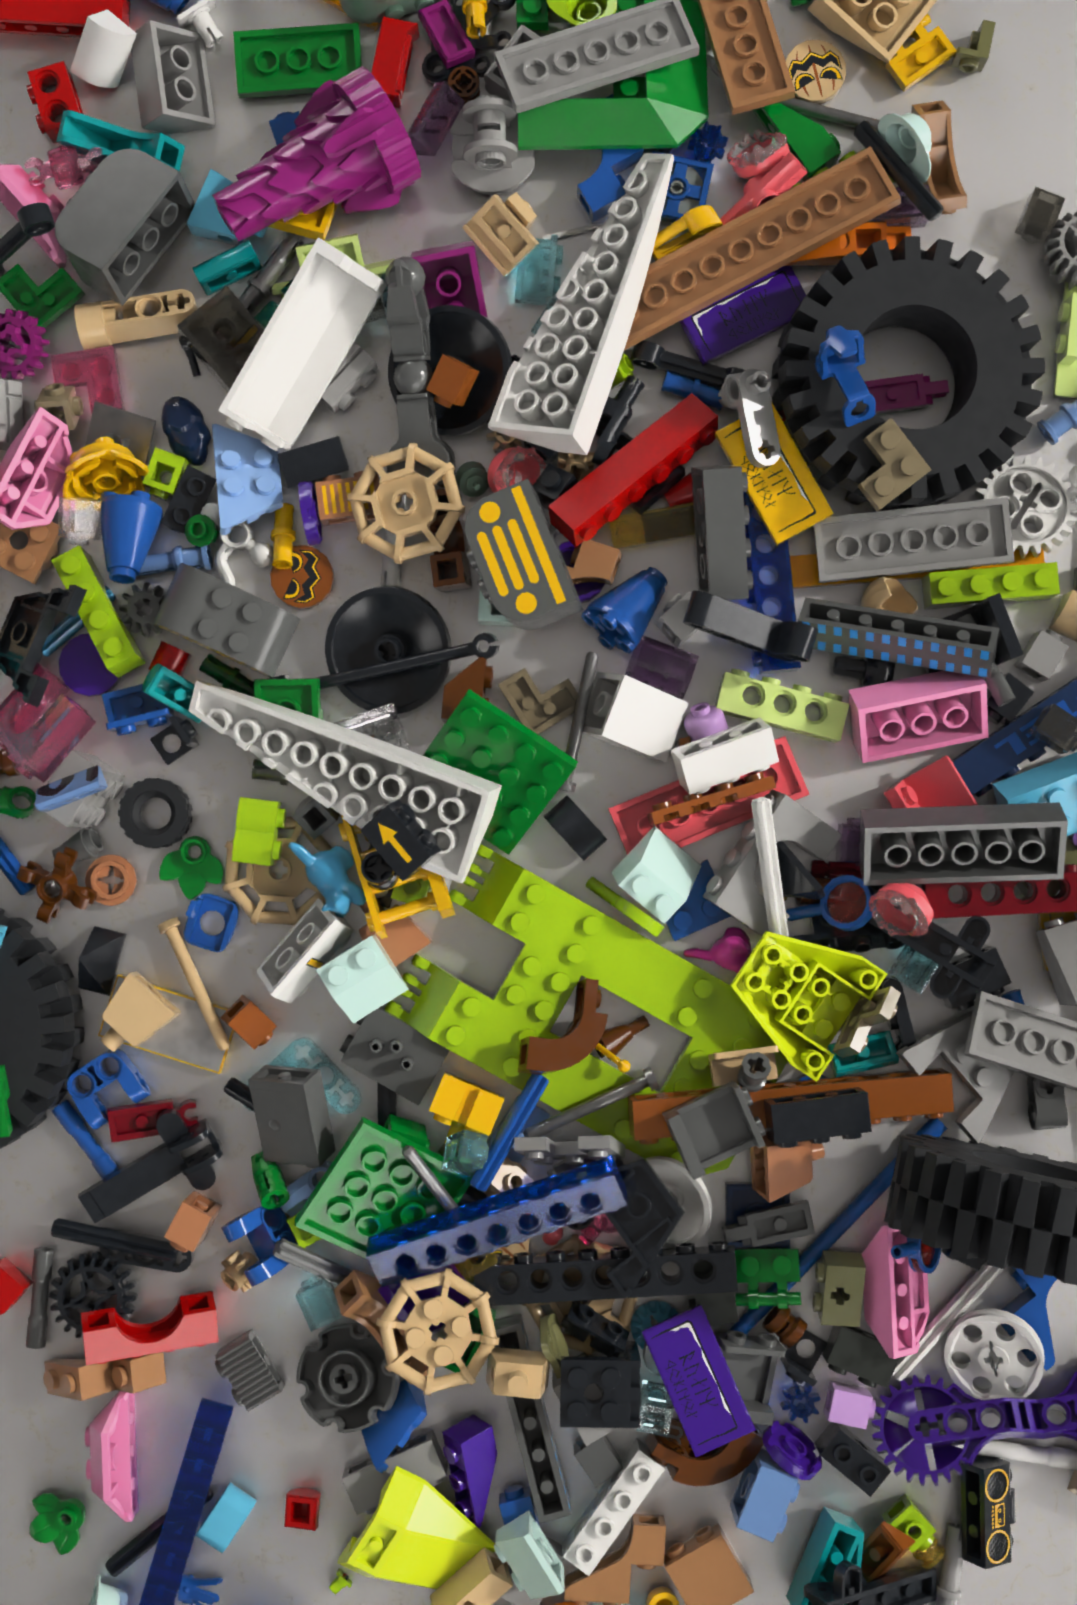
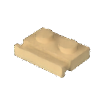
M497 194L493 195L472 219L462 227L503 276H507L539 244Z

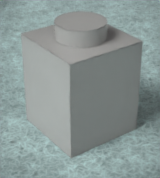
M1040 630L1032 635L1023 650L1024 654L1018 658L1014 666L1039 682L1046 681L1052 676L1069 646L1062 642L1063 638L1059 634L1051 630Z

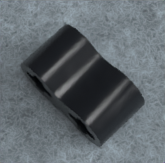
M567 795L543 816L583 861L607 841L602 832Z

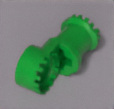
M4 786L0 788V813L15 817L16 819L28 818L35 809L33 805L36 800L35 792L25 786L15 788ZM16 796H23L29 800L30 806L24 809L18 808L13 804L12 799Z

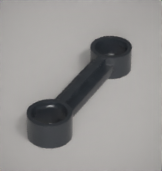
M29 204L17 212L19 222L0 239V276L5 272L3 263L29 239L46 234L54 229L55 222L48 204Z
M644 340L634 345L630 358L634 365L654 371L660 369L670 371L671 373L688 378H697L702 382L722 387L727 375L746 371L736 367L723 368L709 363L702 365L699 360L665 351L662 346Z

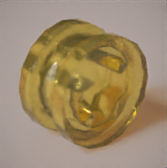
M934 1537V1541L929 1548L924 1551L917 1549L913 1553V1557L916 1560H921V1565L924 1569H931L941 1561L946 1549L941 1544L937 1545V1539Z

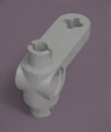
M748 369L742 373L727 375L718 393V397L722 398L719 400L722 406L738 410L747 458L755 467L764 468L776 463L781 453L769 392L771 381L767 382V379H770L767 372ZM761 446L767 447L768 454H759L758 448Z

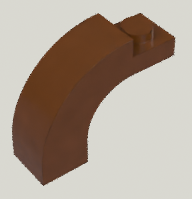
M586 978L577 983L573 1021L568 1031L559 1039H546L529 1036L521 1039L518 1072L548 1074L563 1070L579 1063L594 1050L604 1033L608 1014L596 1013L602 997L601 990L598 989L599 980Z
M755 1424V1431L698 1457H695L691 1446H683L652 1429L645 1439L651 1453V1458L667 1467L672 1480L691 1486L715 1485L735 1477L751 1464L764 1445L762 1440L763 1434Z

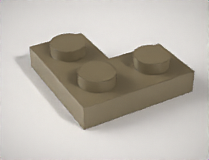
M892 417L863 439L882 464V467L857 487L878 512L932 470Z
M525 668L498 684L521 724L538 735L574 713L578 692L569 678L542 695Z
M889 986L877 990L871 1000L861 996L848 1015L833 1052L842 1058L861 1053L867 1046V1035L871 1026L889 1021L896 1014L898 1009L896 1004L901 992Z

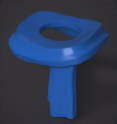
M212 894L199 895L190 902L186 912L188 918L183 932L185 941L210 951H224L233 936L237 924L238 906L231 900ZM207 911H217L224 917V928L217 935H208L201 929L200 921L203 914Z

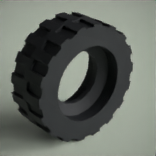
M146 778L144 781H137L133 784V787L128 788L124 792L125 795L119 802V824L124 829V834L131 838L135 844L147 848L169 847L173 843L179 842L182 836L187 834L190 829L188 828L189 824L192 823L191 811L193 809L189 803L188 795L182 791L183 789L179 785L165 779ZM156 797L165 800L171 809L169 822L160 829L147 827L140 817L142 805L150 798Z

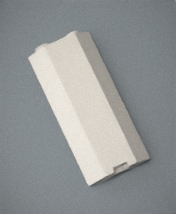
M318 237L219 407L218 411L227 416L225 422L241 432L244 427L263 436L261 442L275 451H278L279 448L291 450L387 286L386 282Z

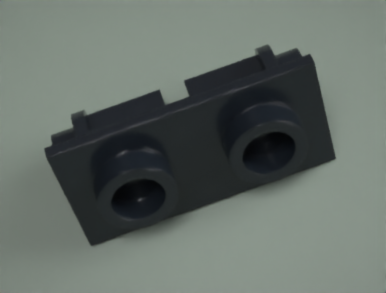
M187 465L161 523L175 532L185 534V526L188 520L200 514L215 485L216 479Z
M572 1301L569 1313L564 1316L560 1326L565 1328L564 1332L582 1342L586 1340L589 1334L594 1336L589 1346L606 1355V1357H618L621 1352L625 1351L629 1331L624 1329L619 1323L610 1321L598 1314L588 1305Z

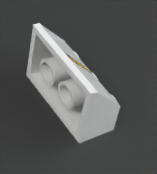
M319 898L256 970L269 993L276 999L292 1003L297 997L302 996L308 989L309 982L317 974L316 970L330 962V958L334 953L348 943L354 931L345 918L337 917L335 912L329 910L323 912L322 907L325 903Z

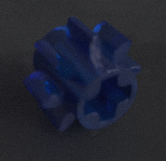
M706 121L701 130L697 129L691 135L692 139L689 141L687 149L694 150V160L711 163L715 157L722 160L728 137L722 136L721 125H709V122Z
M793 1380L792 1387L788 1390L784 1388L781 1390L786 1397V1401L780 1403L781 1409H791L788 1414L790 1421L793 1422L798 1417L802 1418L805 1423H808V1417L812 1413L819 1414L814 1402H818L821 1398L818 1393L810 1394L812 1390L810 1384L805 1383L802 1386ZM804 1397L806 1400L805 1404L799 1402L796 1406L794 1400H802Z

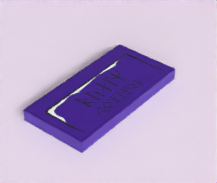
M783 266L679 322L702 365H705L788 325L791 321V316L806 296V293L792 267Z
M701 1304L642 1330V1334L695 1457L701 1456L756 1430Z

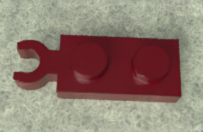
M170 1098L107 1108L111 1143L160 1135L156 1128V1120L158 1115L167 1109L179 1112L187 1126L195 1125L198 1123V1116L187 1117L184 1113L187 1109L196 1108V1100H185L177 1107L173 1106V1099Z

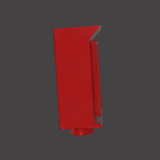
M383 16L371 73L389 97L394 108L401 109L400 99L403 98L414 46L413 42L420 38L418 23Z

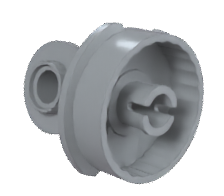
M489 94L478 96L476 99L463 105L462 111L455 117L450 127V134L453 136L452 155L454 160L451 162L453 174L468 188L485 195H502L515 190L524 183L534 170L535 150H518V114H516L512 102L498 95Z

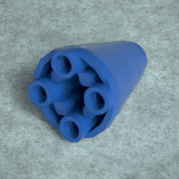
M105 491L101 493L98 514L106 569L109 572L110 580L121 584H131L135 582V577L141 571L162 521L163 510L158 504L151 501L150 494L144 491H132L131 495Z
M649 567L647 570H642L592 601L581 614V617L589 626L597 631L599 634L598 641L605 648L612 650L616 647L630 654L639 644L665 592V587L668 584L667 579L656 568Z

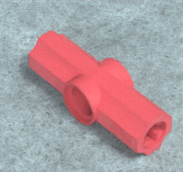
M789 152L765 176L757 175L748 180L743 189L744 196L720 218L721 222L724 225L790 190L808 171Z

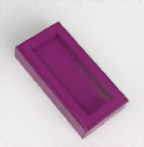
M442 0L418 10V18L446 69L475 58V49L448 0Z

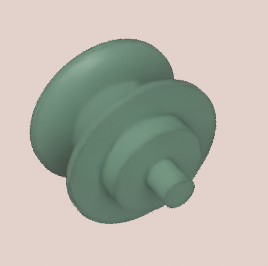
M475 461L466 462L457 470L456 482L464 495L478 497L489 488L488 473L481 463Z

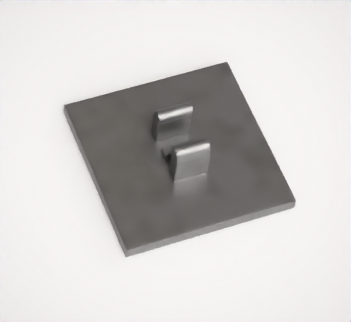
M95 401L85 446L94 443L100 437H110L114 440V443L128 448L136 459L147 464L156 420Z

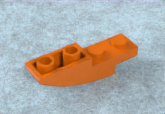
M866 222L785 266H836L847 254L855 251L858 257H860L872 243L887 239L889 249H894L905 236H911V226H887L886 222Z

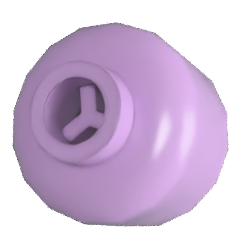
M706 702L694 705L683 721L691 742L729 729L723 711L716 708L715 705H709Z

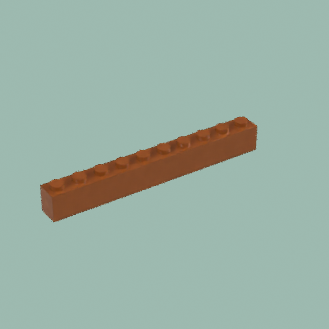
M943 1068L925 1069L921 1075L914 1074L912 1071L822 1078L817 1082L810 1079L765 1083V1086L760 1091L749 1092L753 1101V1105L749 1106L753 1117L758 1116L764 1128L767 1129L764 1099L860 1087L868 1092L871 1124L881 1123V1118L893 1117L894 1121H910L914 1115H924L925 1118L929 1119L944 1117L943 1113L954 1112L952 1073ZM716 1088L628 1096L630 1135L635 1141L639 1140L640 1144H656L659 1142V1138L670 1137L674 1141L662 1113Z

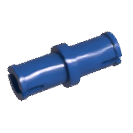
M667 371L661 391H666L683 398L693 393L707 406L721 411L723 406L719 402L722 399L718 397L719 389L702 384L700 379L695 378L693 381Z

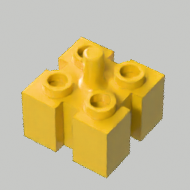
M445 1072L429 1111L435 1113L433 1116L434 1120L450 1126L444 1144L455 1148L462 1131L480 1139L483 1133L490 1136L505 1098L498 1093Z

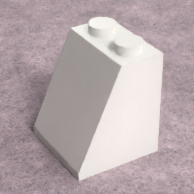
M597 672L591 691L583 734L651 760L666 763L668 757L671 756V749L675 748V738L679 728L684 724L683 721L687 715L686 709L689 703L629 676Z

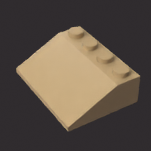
M814 0L808 7V10L832 32L888 63L937 0Z

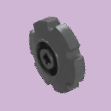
M342 1324L327 1328L318 1334L320 1339L318 1347L316 1345L306 1346L300 1357L296 1382L303 1384L306 1388V1392L300 1398V1401L309 1416L323 1427L331 1425L334 1421L338 1426V1432L351 1433L368 1428L379 1421L377 1417L378 1409L384 1412L390 1410L399 1391L400 1376L392 1371H387L385 1368L387 1362L384 1350L368 1330L362 1335L358 1330V1324ZM351 1374L352 1380L345 1382L344 1375Z

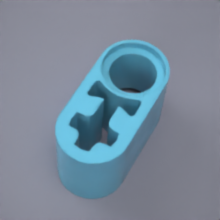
M230 1482L195 1536L220 1553H223L248 1517L257 1500Z

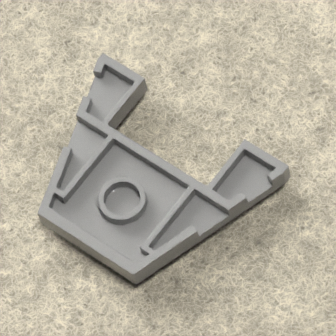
M971 1010L945 1024L943 1029L921 1037L919 1042L909 1047L905 1046L899 1049L896 1054L917 1075H921L939 1054L976 1096V1099L955 1122L972 1142L979 1144L1015 1071L964 1055L973 1012Z

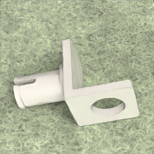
M201 0L176 16L179 28L184 29L188 25L194 24L206 43L207 48L215 46L214 40L209 33L212 34L217 44L224 38V35L219 31L209 15L210 11L216 8L215 0Z

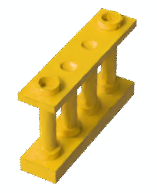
M342 819L343 822L339 823L338 827L343 841H349L370 911L365 913L370 932L376 931L381 939L387 938L384 924L432 909V911L438 910L443 919L456 915L444 876L423 868L404 881L398 878L397 883L392 888L423 879V881L429 880L432 891L428 892L426 897L380 912L375 894L383 891L372 887L361 871V864L366 855L377 850L372 848L362 852L357 834L362 833L360 831L361 828L356 825L352 826Z

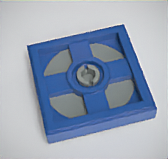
M673 155L674 162L661 220L673 223L688 210L705 205L714 164Z

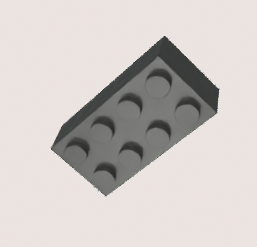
M730 464L691 467L698 591L706 592L725 600L749 598L748 590L753 589L752 572L747 570V558L751 557V542L745 536V525H749L750 515L747 505H744L743 492L748 490L747 474L742 472L741 466Z

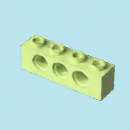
M731 669V673L725 672L722 675L715 706L721 709L725 715L748 721L760 717L771 727L833 743L841 741L850 705L849 703L842 702V696L824 692L823 697L811 694V688L796 684L793 685L792 689L780 686V680L763 676L761 681L749 678V672L740 669ZM751 688L758 693L759 700L757 704L750 705L744 701L743 692L745 689ZM782 696L788 700L789 710L786 713H780L775 709L774 700L776 697ZM808 704L816 705L819 708L820 717L817 721H811L806 717L805 708Z

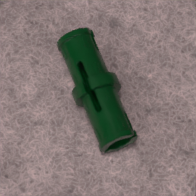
M210 653L207 655L199 671L221 683L223 688L254 697V682L241 674L240 669L226 665Z

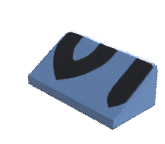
M96 765L38 788L35 800L36 809L49 812L105 790L108 786L101 767Z

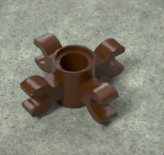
M65 847L63 853L57 852L54 859V868L51 872L43 869L41 865L33 861H28L26 867L20 866L17 879L25 883L35 884L37 894L43 901L38 909L36 919L48 924L51 917L56 918L60 910V902L63 898L82 910H86L88 903L94 904L97 892L88 887L78 886L77 877L71 870L77 859V851ZM54 881L59 885L60 889L56 887Z

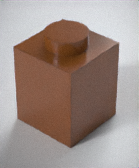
M442 354L426 390L435 394L433 399L435 402L447 408H451L452 404L463 406L480 371L454 357Z
M244 995L220 1017L254 1050L258 1045L266 1044L273 1035L272 1031L277 1027Z

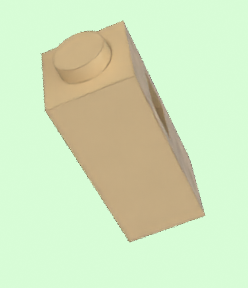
M484 1547L430 1595L431 1605H492L513 1587L507 1562L502 1563L497 1554Z

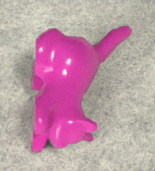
M731 927L726 929L724 935L715 941L710 950L692 948L685 950L683 955L690 958L714 961L719 966L738 974L752 952L751 942L744 930Z

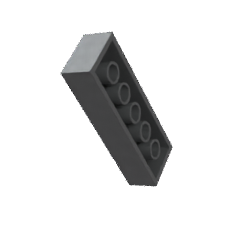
M1060 802L860 809L859 868L863 885L1063 879L1068 820Z

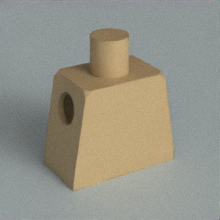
M137 971L131 972L126 976L101 1016L111 1028L100 1040L113 1052L125 1040L132 1046L137 1047L177 1017L181 1011Z
M494 1347L488 1357L486 1382L494 1395L540 1399L548 1387L550 1362L542 1351Z

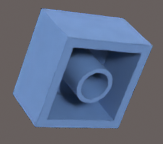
M761 1448L751 1464L744 1469L730 1507L737 1528L774 1542L777 1533L781 1534L786 1526L787 1514L785 1513L789 1503L795 1502L800 1484L796 1477L784 1471L771 1458L767 1450Z

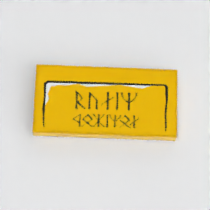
M772 403L781 449L780 457L776 463L764 468L755 467L750 463L746 455L739 419L716 431L714 435L730 464L741 466L742 472H746L748 479V490L746 493L777 546L827 519L834 513ZM761 446L758 448L759 454H768L767 447Z

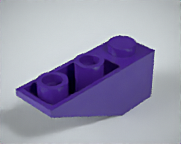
M472 1414L442 1432L445 1444L443 1452L449 1464V1482L455 1493L456 1502L454 1506L480 1528L497 1459V1449L492 1426Z

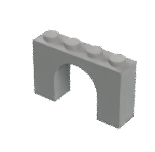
M772 789L764 797L771 800L776 842L791 841L809 855L826 861L842 834L786 794ZM752 819L742 829L741 838L735 847L726 854L724 864L717 875L709 880L703 898L758 935L763 936L764 932L769 930L764 897L758 891L754 879L755 866L759 857L754 820ZM786 913V919L788 920L790 915Z

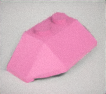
M0 164V202L19 222L17 212L24 206L33 203H46L56 223L57 217L64 209V206L54 194L48 197L42 191L45 184L34 171L27 174L20 165ZM55 227L46 234L32 237L59 268L66 267L67 256L56 239Z
M42 407L35 411L15 437L0 463V523L11 530L49 525L63 500V484L67 476L65 468L70 464L69 457L73 453L68 439V425Z
M885 1225L881 1227L862 1253L866 1266L863 1292L864 1317L888 1357L896 1359L918 1353L920 1346L918 1342L924 1333L930 1313L928 1273L914 1272L910 1267L908 1257L895 1259L891 1255L892 1247L907 1243V1237L900 1234L901 1230L892 1229ZM921 1240V1255L924 1262L926 1247Z
M119 1391L99 1412L89 1426L86 1427L85 1445L90 1447V1459L87 1460L86 1477L88 1480L91 1479V1490L123 1521L132 1522L139 1511L135 1394Z

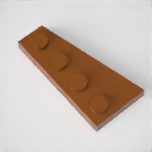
M763 772L744 777L746 783L736 787L733 786V783L727 782L715 786V793L703 796L702 794L693 793L683 796L684 802L672 806L670 800L653 805L654 812L647 814L650 826L774 789L776 784L773 775L764 778Z

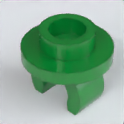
M202 514L191 517L185 526L187 540L192 545L198 547L207 546L211 542L216 543L220 532L216 530L214 521Z

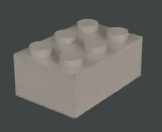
M70 749L47 784L98 765L101 767L108 787L103 791L45 813L66 827L91 828L92 825L97 826L106 814L104 807L110 798L114 800L123 789L124 784L121 781L125 775L94 755Z

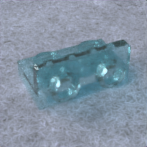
M556 234L551 235V240L535 238L539 244L518 264L515 303L552 306L553 296H556L555 294L559 290L561 276H555L556 265H562L564 245H558V235Z

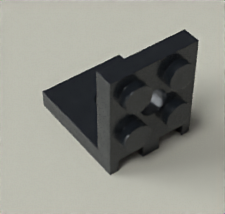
M1000 593L990 596L968 609L942 618L955 621L971 613L977 625L1000 628L995 658L996 665L1024 654ZM924 667L926 674L944 671Z
M627 1341L623 1357L561 1356L560 1427L640 1428L641 1359L636 1341ZM590 1384H598L602 1387L603 1394L597 1400H590L584 1394L585 1388Z

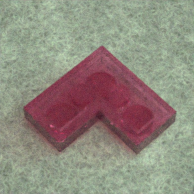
M114 346L51 355L54 382L62 383L64 386L74 385V387L87 385L91 413L93 412L95 401L125 410L117 353Z

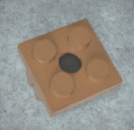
M51 521L46 526L11 530L0 523V567L36 585L43 570L51 567L52 556L58 554L59 545L57 543L65 528Z

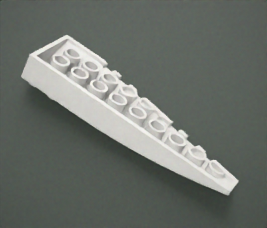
M644 153L623 186L626 194L617 202L614 201L607 211L610 216L602 228L597 227L591 237L593 243L587 252L582 251L555 294L557 301L540 318L542 325L534 337L529 336L523 346L525 352L518 362L514 361L509 368L488 424L490 430L557 452L588 455L645 283L674 162L673 154Z
M200 680L196 681L188 710L190 713L220 734L225 733L236 741V745L245 751L249 750L269 768L278 770L286 776V780L326 808L331 807L343 816L342 819L352 826L356 825L362 829L387 805L400 800L401 803L408 805L414 811L416 821L423 829L429 830L437 840L436 845L441 849L422 868L461 884L465 881L493 816L502 785L334 723Z

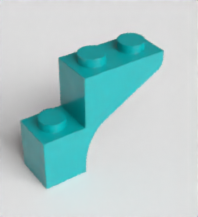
M72 110L63 111L56 142L97 164H100L103 159L116 151L136 149L147 153L180 171L185 150L184 145L161 132H135Z

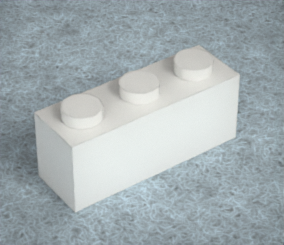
M760 717L671 749L679 783L689 795L705 793L712 786L735 782L742 775L750 772L765 771L770 765L779 762L772 729Z

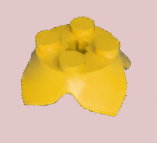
M100 437L94 443L80 448L69 457L70 464L65 468L67 476L62 491L68 511L87 509L93 506L101 498V493L105 491L131 495L132 491L145 492V485L142 483L141 476L148 474L147 465L136 459L128 448L114 443V440L110 437Z

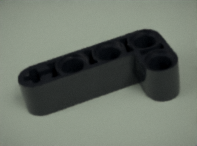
M695 590L691 593L683 623L687 626L770 657L791 662L810 661L818 634V629L813 626L799 622H783L718 596Z

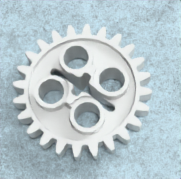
M1029 455L1025 457L1022 464H1020L1016 456L1010 461V466L1005 462L998 467V470L992 471L988 476L989 478L982 480L979 483L982 488H977L974 496L980 500L1008 497L1010 522H1012L1033 488L1037 484L1041 486L1040 491L1016 528L1011 529L1013 551L1019 550L1022 559L1025 558L1029 550H1031L1035 558L1038 557L1041 553V547L1047 554L1050 553L1053 549V544L1060 546L1064 541L1062 536H1069L1072 532L1069 526L1074 525L1077 521V518L1071 515L1077 512V504L1070 503L1076 499L1077 493L1067 491L1071 487L1070 481L1062 482L1061 479L1065 471L1063 470L1057 474L1053 473L1055 466L1053 462L1047 468L1042 467L1043 458L1041 457L1037 460L1036 464H1031ZM1020 481L1024 483L1027 490L1020 491L1016 489L1013 482ZM1046 497L1051 499L1054 503V507H1047L1043 505L1041 502V498ZM1024 523L1034 524L1038 532H1028L1024 527Z

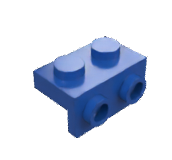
M143 684L101 694L108 719L106 728L108 731L117 732L118 736L136 732V726L148 724V728L167 724V718L175 715L174 710L142 691Z

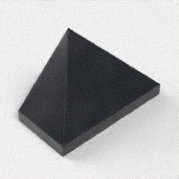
M783 841L776 843L783 896L821 900L825 897L822 886Z
M94 926L78 959V988L107 996L111 995L127 934Z

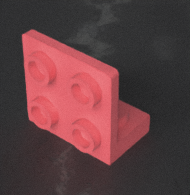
M947 755L896 782L884 792L892 808L978 805Z

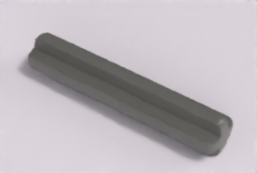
M286 1239L278 1240L275 1243L273 1250L275 1257L336 1285H339L353 1271Z

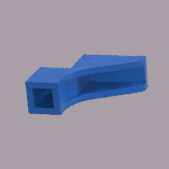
M613 94L607 96L606 98H613ZM602 149V161L598 169L591 177L577 185V198L592 223L608 215L607 211L614 201L617 202L626 194L623 188L625 181L618 173L638 163L644 149Z
M1012 1267L1015 1272L1011 1274V1277L1023 1292L1001 1310L1020 1317L1034 1329L1043 1345L1045 1355L1044 1369L1047 1371L1054 1365L1055 1355L1046 1300L1048 1292L1057 1278L1043 1275V1278L1025 1275L1022 1269ZM1001 1324L1009 1336L1015 1334L1012 1326ZM1029 1349L1021 1350L1030 1362L1036 1359L1033 1351Z

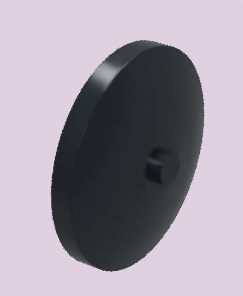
M436 306L429 309L431 360H425L432 368V372L434 373L442 354L454 357L480 371L463 406L452 404L451 408H447L435 402L438 435H464L480 429L490 421L507 372L512 365L511 353L503 334L484 315L462 306ZM391 349L388 362V381L393 399L397 405V395L402 394L396 388L393 377L399 362L393 361L394 356Z
M380 586L367 589L352 596L337 610L327 630L325 657L330 674L449 648L452 645L448 628L442 616L429 601L405 588ZM451 660L347 683L337 687L350 701L365 710L379 714H401L420 707L439 691L449 673Z

